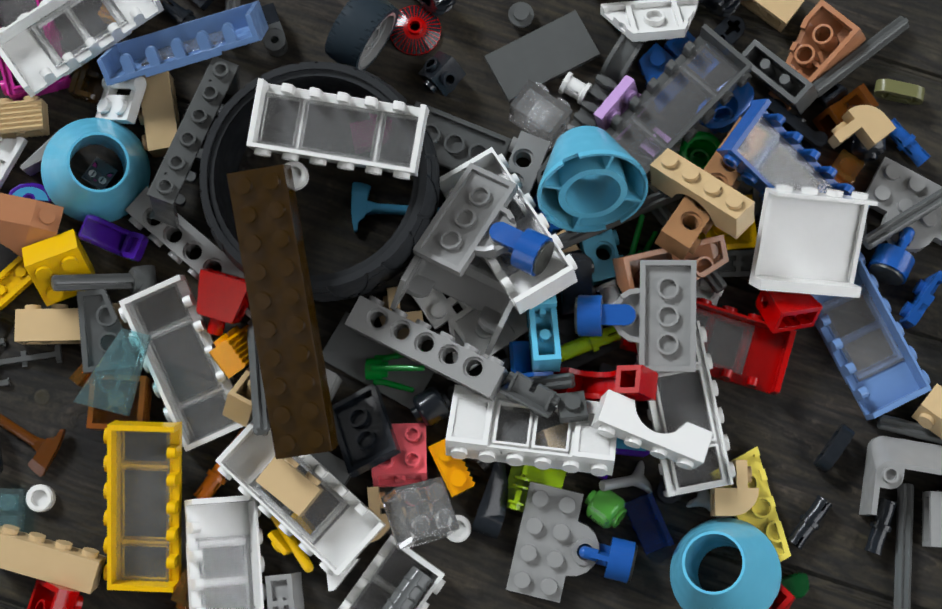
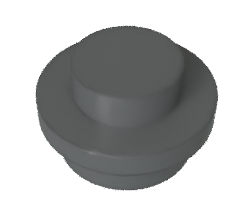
M517 2L510 7L508 19L513 26L524 28L533 21L534 11L529 4Z

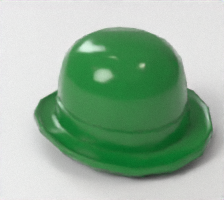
M698 131L689 143L684 141L681 144L679 155L704 169L721 143L711 133Z

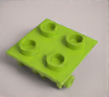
M528 465L511 466L508 477L506 508L520 512L524 511L530 481L562 489L566 472L561 469L552 468L542 470Z

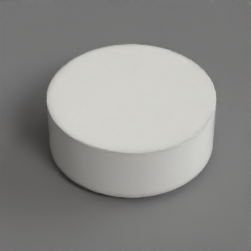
M296 161L285 163V165H291L295 191L304 188L309 180V173L306 167Z
M34 485L26 494L28 507L36 512L48 511L56 501L55 492L48 485Z
M454 515L445 522L444 533L452 542H463L471 533V524L464 516Z

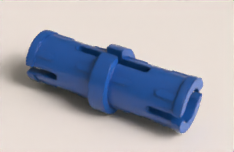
M894 117L891 122L896 129L889 134L890 138L898 145L896 148L899 151L902 150L917 167L921 166L929 159L930 155L915 140L916 137L913 133L909 134Z

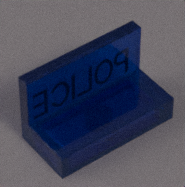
M647 493L625 503L626 513L645 555L665 546L674 545L652 493Z

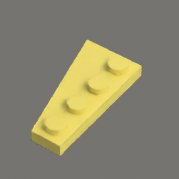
M758 446L733 459L747 460V466H751L752 481L748 483V488H759V495L754 506L749 511L734 517L748 522L761 530L775 547L780 562L790 557L791 553L781 521H779L774 498L768 486V478L761 463ZM719 468L709 473L713 481L721 479ZM732 485L717 488H732Z

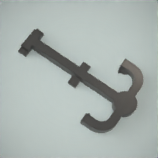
M0 338L1 346L6 347V338ZM61 344L55 345V351L27 355V351H20V357L0 359V366L22 362V367H28V361L55 357L57 363H63ZM9 377L5 380H0V386L10 385Z

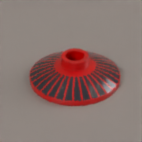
M408 6L399 11L396 25L390 37L394 46L399 51L407 55L419 56L430 52L438 44L441 36V25L437 16H434L431 12L428 13L423 6ZM412 24H418L420 26V28L416 31L412 30L410 27Z

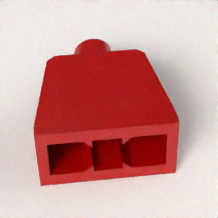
M200 269L196 311L197 314L210 317L207 333L222 336L225 324L240 323L249 305L245 279L213 269Z
M761 290L756 300V307L772 333L813 327L823 308L813 296L803 293Z

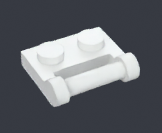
M140 76L108 86L103 78L102 87L104 91L101 100L97 104L95 118L109 119L119 124H135L147 86L145 78ZM118 89H131L130 95L116 94Z

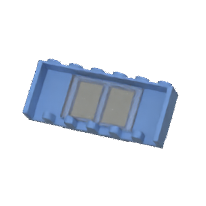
M258 0L116 43L97 59V63L107 86L114 85L140 76L150 77L220 56L222 51L261 41L269 27Z
M860 251L854 284L862 287L860 298L810 295L823 306L815 326L866 420H871L932 389L929 385L931 382L928 374L923 369L921 370L918 365L915 350L912 346H908L904 339V330L899 322H895L890 313L892 311L891 306L886 298H882L878 290L879 284L874 275L869 274L865 266V257Z

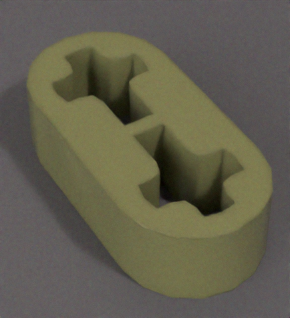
M892 79L876 80L874 96L909 105H920L923 103L925 88L922 86Z

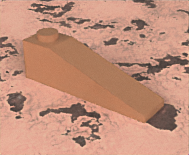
M820 0L803 19L800 26L801 30L796 41L790 47V54L786 63L813 83L860 47L866 40V37L858 26L827 2ZM771 91L769 92V95H770L773 99H778V100L782 101L780 98H778V97H777L775 94H773ZM783 102L786 105V109L789 111L791 107L788 106L785 102Z
M0 193V244L23 258V247L57 235L64 207L35 199Z
M724 235L700 239L702 242L692 255L688 252L683 259L697 260L696 281L729 262ZM659 248L614 258L612 261L618 287L624 293L629 289L640 288V260L680 259L665 249Z

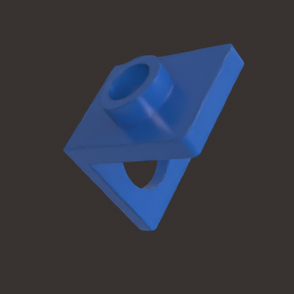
M529 341L509 342L512 372L516 373L518 371L527 377L554 375L553 371L532 372Z

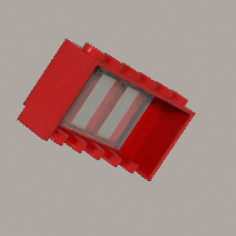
M698 297L696 299V321L699 320L700 327L704 326L707 333V342H704L706 353H710L713 362V369H710L711 377L773 396L780 393L797 331L772 333L760 315L749 313L746 316L738 313V309L723 305L720 308L712 305V301ZM622 337L620 348L638 354L636 343L629 342Z

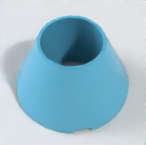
M85 118L67 124L50 139L42 156L41 177L49 198L55 205L64 207V214L81 222H84L86 215L89 214L109 222L119 220L128 214L125 209L150 183V161L143 144L128 128L109 119ZM89 145L105 146L114 151L120 158L123 166V177L116 185L108 189L95 190L85 187L74 177L71 171L70 161L74 154L81 148Z
M579 126L566 131L555 142L538 186V207L545 214L547 221L558 228L572 232L601 231L606 229V225L620 220L621 223L626 221L639 210L647 197L648 180L641 164L605 130L595 126Z
M716 518L695 526L680 540L672 556L670 582L674 596L682 609H769L778 596L781 586V563L775 547L761 530L739 519ZM721 546L739 549L742 556V570L736 582L722 591L710 592L703 590L698 578V569L703 557L712 549Z

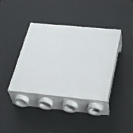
M776 184V188L765 187L749 284L765 291L860 298L862 287L854 284L868 207L869 205L878 206V202L869 199V194L852 191L851 196L843 195L844 191L827 189L826 193H818L819 189L802 186L801 191L793 190V186Z

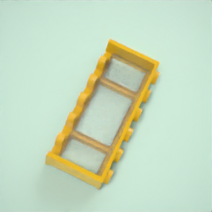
M114 420L107 425L103 434L104 444H107V455H105L103 462L104 471L107 472V482L103 489L104 499H107V510H105L103 516L104 526H107V537H105L103 551L107 554V564H105L103 578L107 581V590L173 593L181 584L182 422Z

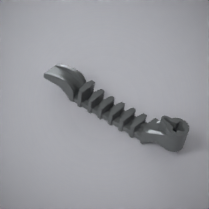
M622 33L605 60L600 71L601 75L597 74L595 85L593 88H589L586 100L581 102L580 110L578 113L575 112L571 125H567L566 131L579 126L596 127L594 112L626 76L643 43L639 41L632 42ZM550 155L547 157V159L537 172L538 186L540 184L541 178L545 171Z

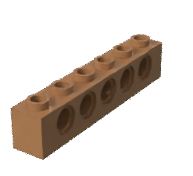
M739 117V119L736 121V123L734 124V126L732 127V129H731L730 132L727 134V136L725 137V139L723 140V142L721 143V145H720L718 148H721V146L723 145V143L726 141V139H727L728 136L731 134V132L734 130V128H735L736 125L739 123V121L742 119V117ZM757 126L753 127L738 148L741 151L739 153L750 164L752 163L750 162L751 158L756 157L765 145L762 141L767 135L765 131ZM716 151L703 170L737 190L741 184L737 179L741 174L736 169L727 166L723 162V157ZM685 195L661 230L655 244L683 260L688 252L692 255L702 242V240L698 239L701 232L707 235L714 223L705 209L698 208V206H702L696 200ZM684 225L689 226L692 230L685 228Z

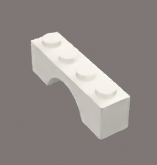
M607 390L601 396L591 425L602 436L608 438L617 437L624 440V444L629 447L646 449L650 451L652 456L659 459L668 458L675 461L678 467L686 470L696 469L704 463L713 432L686 422L672 433L655 432L646 427L638 417L635 400L612 390Z

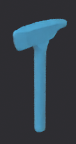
M353 182L351 215L354 232H358L359 223L365 220L367 215L388 214L405 216L408 205L379 204L369 201L368 197L371 186L365 183Z

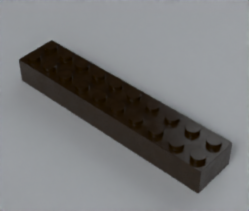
M281 164L227 174L275 457L276 459L333 451L338 446V439L291 165Z

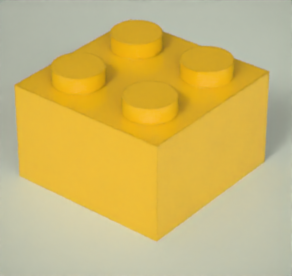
M74 229L22 248L24 267L46 306L77 295V291H53L51 287L53 275L95 274L94 267Z

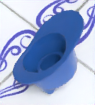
M749 82L742 88L737 86L732 92L734 95L725 106L720 104L714 110L716 112L715 116L706 125L703 122L701 125L709 128L714 134L717 132H729L739 117L750 107L751 100L754 99V89ZM726 83L720 86L716 91L718 92ZM709 97L701 103L696 114L711 100Z

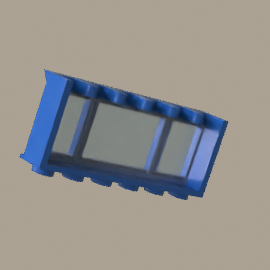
M769 99L751 100V106L721 148L716 150L723 157V162L727 166L736 169L741 174L743 182L753 186L759 192L758 195L762 200L764 199L765 187L776 188V184L793 186V190L801 191L802 186L819 189L818 193H826L827 189L844 191L843 195L849 196L855 190L852 185L838 183L834 179L838 173L834 167L821 166L817 162L821 155L819 151L804 149L799 144L803 139L801 133L797 131L787 132L782 127L786 121L783 115L779 113L769 114L766 111L772 103Z

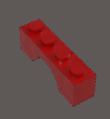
M617 365V370L611 372H591L570 367L560 368V372H553V374L573 373L575 376V387L553 390L557 394L584 391L586 400L599 402L601 396L607 390H612L635 401H656L658 373L644 365Z

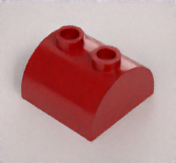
M37 579L27 609H81L83 596L80 595L81 591Z

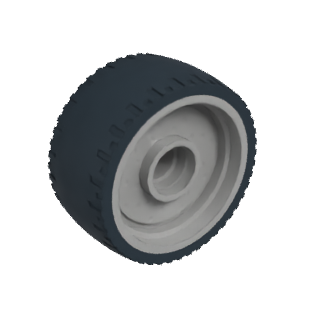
M349 0L329 32L325 43V53L337 63L366 70L389 40L397 22L398 9L387 0Z

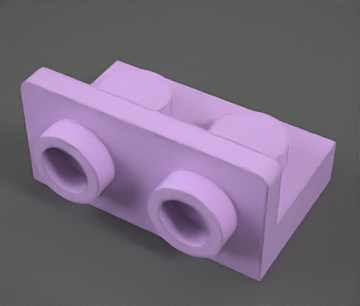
M626 75L594 112L593 115L597 127L606 131L610 127L612 118L616 114L621 116L628 109L630 100L634 96L639 97L641 95L637 91L633 78ZM630 124L615 140L619 141L632 125Z

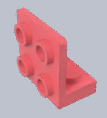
M425 423L391 424L401 453L372 468L373 487L428 486L427 431Z

